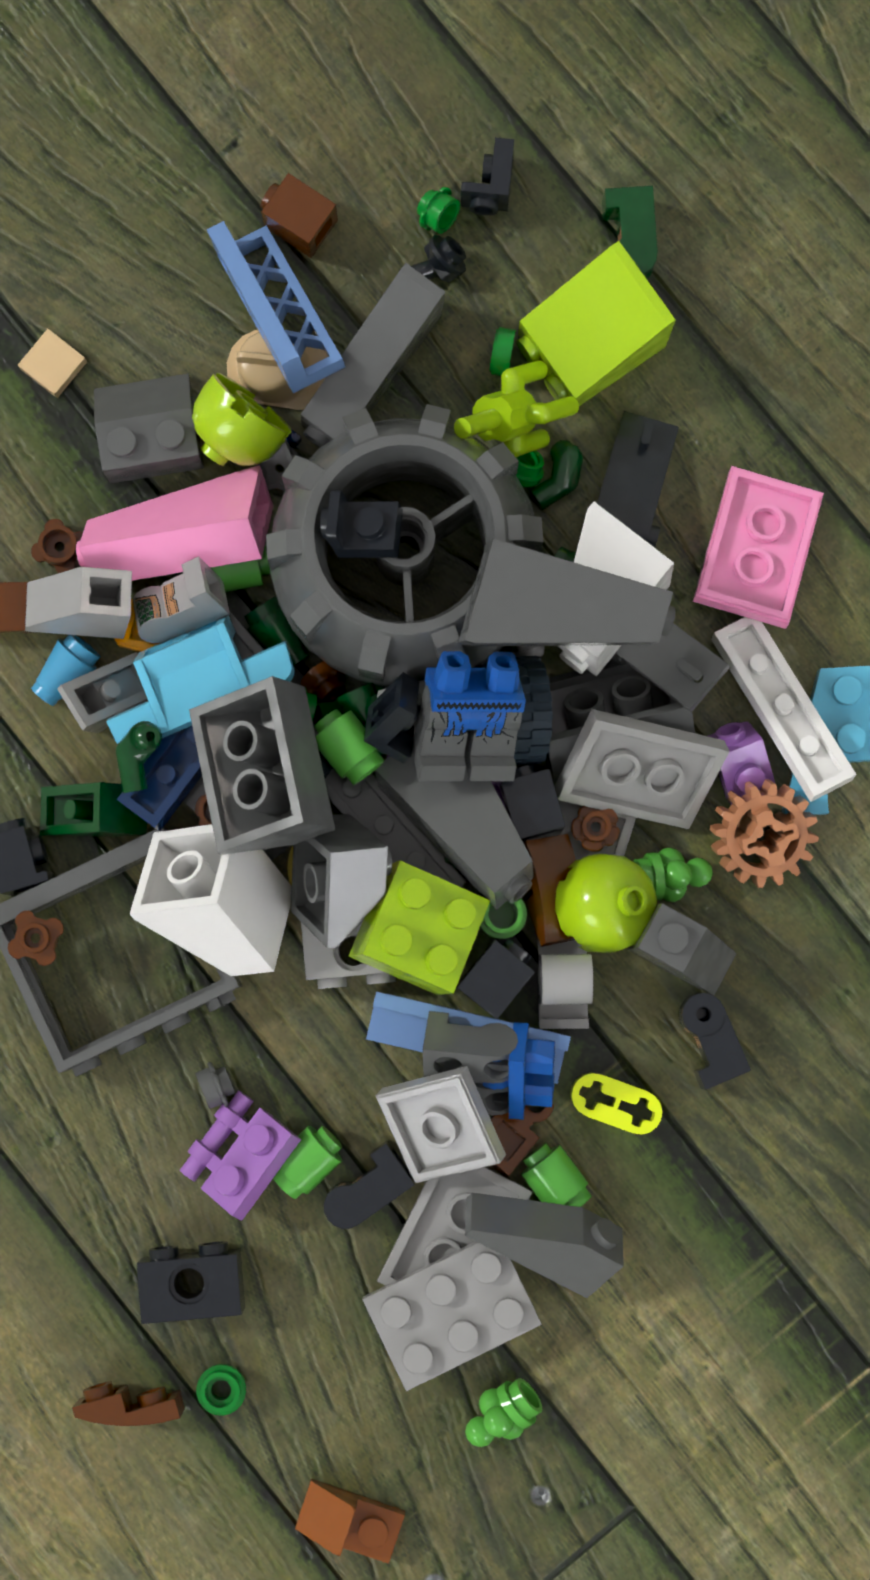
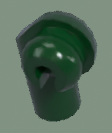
M560 440L550 449L553 461L551 477L529 491L534 502L542 511L574 491L579 484L583 457L578 446L573 445L568 440Z
M141 721L133 725L116 747V757L123 793L148 789L143 764L162 741L161 730L157 725L149 721Z

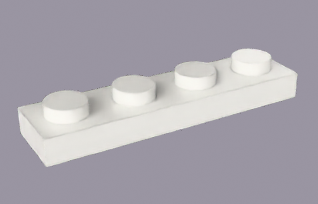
M744 617L714 632L711 639L723 660L729 664V670L809 801L812 802L851 782L856 776L855 771L764 624L760 621Z

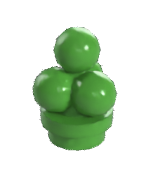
M667 847L658 853H646L643 858L633 860V862L642 867L652 880L657 901L662 899L666 902L679 901L685 895L688 884L693 887H702L709 883L713 876L712 866L708 861L703 858H694L685 863L683 855L675 848Z
M518 1378L514 1382L505 1381L498 1388L485 1390L479 1399V1408L484 1416L474 1417L466 1424V1438L470 1444L476 1447L489 1445L494 1437H503L509 1440L518 1438L524 1432V1429H528L536 1422V1416L543 1410L538 1395L522 1378Z

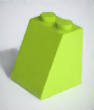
M617 241L521 319L518 329V336L520 338L516 342L521 353L529 363L540 360L547 365L548 377L544 379V383L553 398L557 400L573 396L577 399L580 406L664 349L676 319L620 241Z

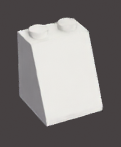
M593 501L589 506L574 563L667 590L670 587L674 562ZM622 645L558 647L563 650L559 655L560 658L575 671L583 674L587 669L597 676Z
M212 824L154 832L130 915L137 922L230 976L274 972L291 905L292 886L263 849L225 855L218 854Z

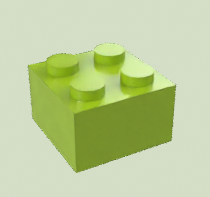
M401 860L392 863L391 874L386 879V895L364 917L348 957L436 995L454 994L490 900Z

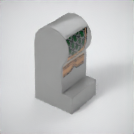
M199 556L182 564L183 574L164 582L161 586H150L135 594L133 597V608L138 635L141 639L151 643H163L230 615L223 581Z

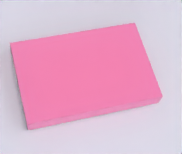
M731 466L693 602L786 629L791 619L824 493Z

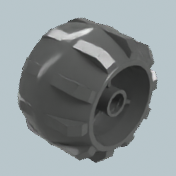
M426 404L421 419L394 418L373 422L366 408L343 416L344 433L319 448L308 460L295 455L282 475L285 492L273 520L272 533L266 534L267 559L270 565L272 582L278 604L292 630L312 654L317 655L333 669L361 681L362 686L373 683L377 687L386 689L403 672L418 681L425 680L426 668L437 667L443 651H461L469 656L471 668H478L488 661L489 655L499 652L504 646H466L458 643L474 584L466 595L451 608L433 617L414 621L412 585L422 582L433 569L435 544L471 520H474L479 530L483 552L486 543L493 538L541 552L543 545L542 517L535 516L532 503L516 476L519 461L503 442L490 449L473 436L459 438L454 432V427L450 426L451 410ZM395 481H416L440 488L458 500V502L431 520L415 508L402 507L400 543L413 544L419 550V554L408 559L376 558L379 571L385 579L395 585L403 586L405 621L383 619L362 610L342 593L333 580L327 563L329 542L322 537L320 528L321 512L323 508H329L331 491L342 490L348 502H352L362 493L381 484Z

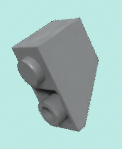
M79 567L28 582L25 631L124 639L131 617L132 571Z

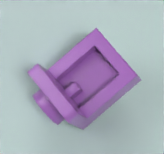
M749 722L729 723L721 726L716 733L708 735V737L724 740L730 751L719 771V777L725 797L731 805L732 802L729 800L728 793L733 791L740 797L745 795L746 782L750 781L758 790H761L765 779H770L775 783L764 741Z

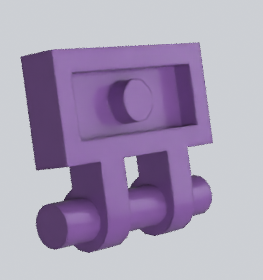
M238 1090L229 1102V1106L224 1107V1104H222L214 1114L217 1120L201 1141L196 1139L187 1152L190 1154V1157L181 1167L180 1172L192 1181H196L205 1167L211 1170V1175L202 1185L201 1189L231 1216L242 1221L301 1139L262 1108L257 1110L250 1121L245 1119L243 1116L254 1101L248 1095ZM234 1131L239 1136L224 1157H221L217 1151L230 1133Z

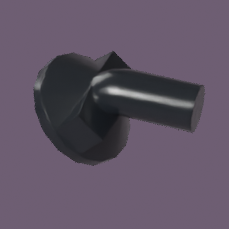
M434 235L424 247L428 260L411 266L429 280L439 276L441 280L451 282L466 271V265L463 261L466 259V254L461 245L452 237L447 236L443 238L440 235Z

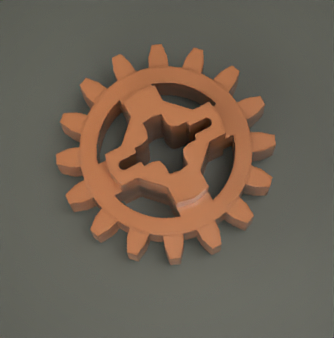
M770 779L764 780L761 790H758L750 781L746 782L745 795L740 797L733 791H730L728 797L732 805L728 809L717 806L715 809L723 820L722 824L710 825V831L714 835L721 837V840L714 842L711 848L717 855H724L719 864L727 872L734 870V877L743 884L751 876L752 882L758 888H763L767 877L770 876L778 886L782 885L783 872L788 870L795 876H798L800 870L796 862L800 858L811 861L813 858L805 847L807 843L818 842L819 837L808 830V827L818 822L817 817L810 812H804L810 803L801 795L794 797L795 790L786 784H783L777 791L776 784ZM767 803L781 805L789 813L778 812L773 814L772 810L768 808ZM768 825L770 829H767L764 834L763 827ZM764 834L765 839L763 841H759L758 838H761ZM744 853L748 856L755 853L760 858L761 863L746 861L739 854Z

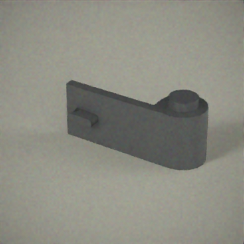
M674 623L668 636H661L659 643L651 645H622L610 659L619 664L622 661L626 662L690 712L696 708L730 668L728 663ZM701 677L703 678V680L699 683L694 682L695 680H699Z

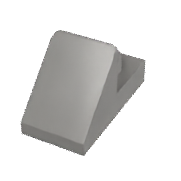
M137 652L68 681L57 688L82 731L100 733L108 727L106 723L108 718L148 701L133 664L138 655Z

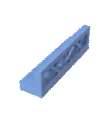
M224 221L207 229L222 266L291 391L295 393L345 368L343 358L267 225L236 241ZM264 245L267 247L269 252L262 266L246 262L244 255ZM268 280L287 283L281 299L265 296L263 291ZM287 313L306 316L300 333L284 330L282 323ZM306 347L325 350L328 355L327 358L305 369L301 362V357Z
M377 991L366 1040L423 1053L429 1011L449 1013V1024L482 1027L489 1023H501L513 1029V1022ZM529 1026V1039L555 1041L553 1073H555V1083L558 1084L564 1053L568 1051L571 1037Z

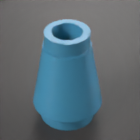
M67 635L64 640L59 638L31 689L43 701L51 706H55L59 699H62L57 688L68 681L96 670L97 668L94 664L101 656L92 646L77 635Z

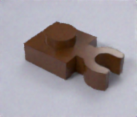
M553 1104L552 1107H542L538 1113L530 1111L527 1105H525L524 1120L509 1119V1112L503 1115L491 1116L492 1124L506 1153L501 1163L492 1166L503 1176H510L540 1137L529 1128L532 1124L546 1120L553 1112Z

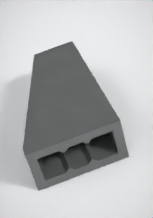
M405 263L341 355L346 367L325 378L301 413V425L306 428L303 432L304 436L319 448L344 433L343 416L364 408L367 409L368 413L372 411L441 319L446 292L409 264Z
M493 538L485 545L458 643L466 646L651 645L659 643L661 636L667 637L670 633L676 614V608L670 606L673 592Z
M413 754L405 763H401L389 756L375 770L380 790L486 899L490 900V904L496 910L507 900L511 904L515 903L528 892L532 886L533 861L491 781H469L467 769H465L463 781H418Z

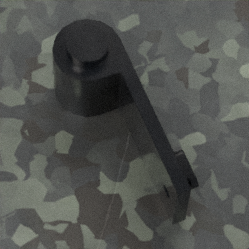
M624 411L597 504L655 548L661 527L652 525L679 427Z

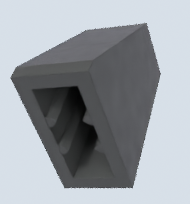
M663 903L656 905L641 937L635 945L627 949L701 991L715 995L736 956V953L708 928Z

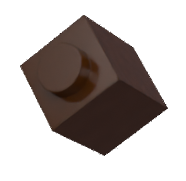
M289 173L280 185L273 183L269 187L260 204V207L263 209L261 214L264 226L267 225L270 232L311 259L338 221L335 203Z

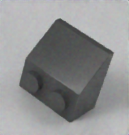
M189 373L94 389V419L101 467L110 484L204 468L200 437L195 431L192 419L194 400Z
M350 814L333 815L336 830L293 845L291 912L327 949L338 947L386 895V879L392 871V857L388 846Z

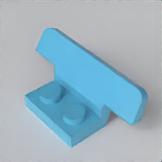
M226 616L189 633L182 634L139 652L133 664L148 701L107 719L106 723L116 743L118 744L130 728L138 722L149 721L157 725L161 730L162 738L192 726L189 709L271 676L290 682L295 670L286 641L242 660L233 641L236 632L229 616Z

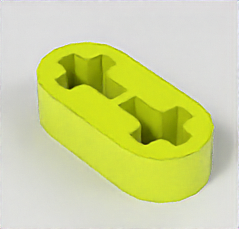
M594 1072L582 1074L571 1086L570 1097L572 1104L578 1112L589 1118L640 1135L650 1133L657 1128L661 1121V1103L655 1095L644 1089ZM594 1081L601 1082L600 1091L614 1097L612 1105L609 1106L601 1102H595L592 1109L586 1108V1099L579 1095L582 1086L591 1087ZM640 1098L647 1099L646 1108L652 1111V1116L650 1120L641 1119L638 1125L631 1124L632 1115L618 1109L621 1100L637 1104Z

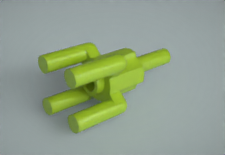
M537 360L506 369L501 375V391L484 395L478 399L472 410L473 415L459 418L455 421L454 432L459 438L478 435L485 442L498 440L503 442L515 457L548 446L550 436L546 430L537 429L531 431L536 424H547L572 416L578 412L579 403L573 396H567L547 403H536L533 396L525 390V384L542 380L547 376V365L543 361Z

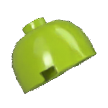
M213 373L194 403L192 415L194 428L205 442L201 450L206 456L221 466H224L228 460L241 466L258 465L270 459L280 449L291 433V428L270 406L264 409L254 400L256 395L221 373H216V375Z
M594 854L575 860L568 867L573 868L568 872L566 879L559 881L556 889L555 911L562 931L567 937L573 936L576 942L582 945L579 948L586 952L611 953L635 945L650 921L657 905V896L652 880L640 865L625 856Z

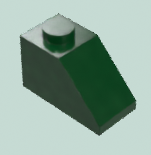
M95 782L41 787V836L120 837L144 835L147 833V822L117 800L123 792L122 785L118 783Z

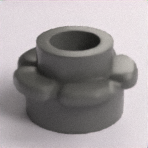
M207 1062L208 1068L195 1072L208 1107L212 1109L221 1104H224V1107H228L229 1103L226 1097L235 1094L225 1066L215 1070L213 1063Z

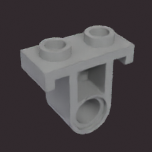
M537 936L539 1029H589L588 1004L593 1002L592 955L579 948L582 945L577 943L576 940L541 947Z

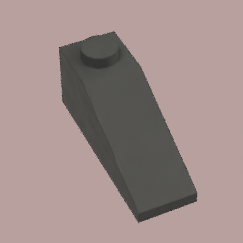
M471 1193L466 1198L465 1236L585 1298L592 1295L624 1266L623 1228L583 1207L480 1193Z

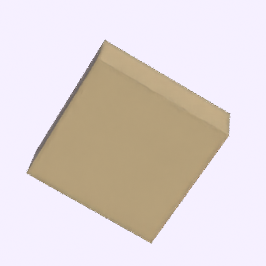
M47 329L20 361L18 367L58 398L85 366L87 360L51 330Z

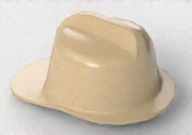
M258 330L242 336L231 348L227 360V377L256 395L254 400L260 405L304 410L325 380L323 378L293 393ZM306 347L301 357V362L305 369L327 358L328 355L325 350Z

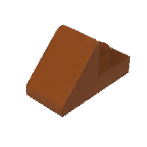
M311 1479L295 1529L334 1555L341 1556L344 1548L389 1564L405 1517V1511Z

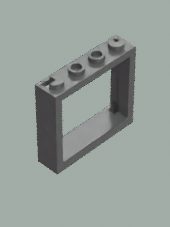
M163 827L161 831H168V829ZM157 829L0 903V949L58 1073L72 1069L75 1077L102 1065L99 1055L114 1048H117L120 1055L134 1050L147 1043L143 1034L159 1026L162 1027L165 1034L192 1021L188 1014L190 1011L206 1004L209 1012H212L235 1001L236 998L232 991L242 987L238 976H230L216 968L221 980L73 1051L30 958L15 959L9 954L8 944L15 938L17 931L14 925L15 918L20 912L31 911L36 914L145 862L153 833L161 832Z

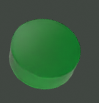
M505 327L496 329L489 369L491 375L501 376L506 369L510 368L516 329Z

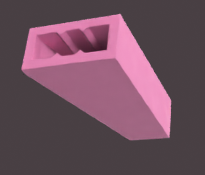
M260 465L87 520L81 540L76 544L79 565L81 567L132 571L133 581L183 572L182 564L198 556L210 568L262 559L273 503Z

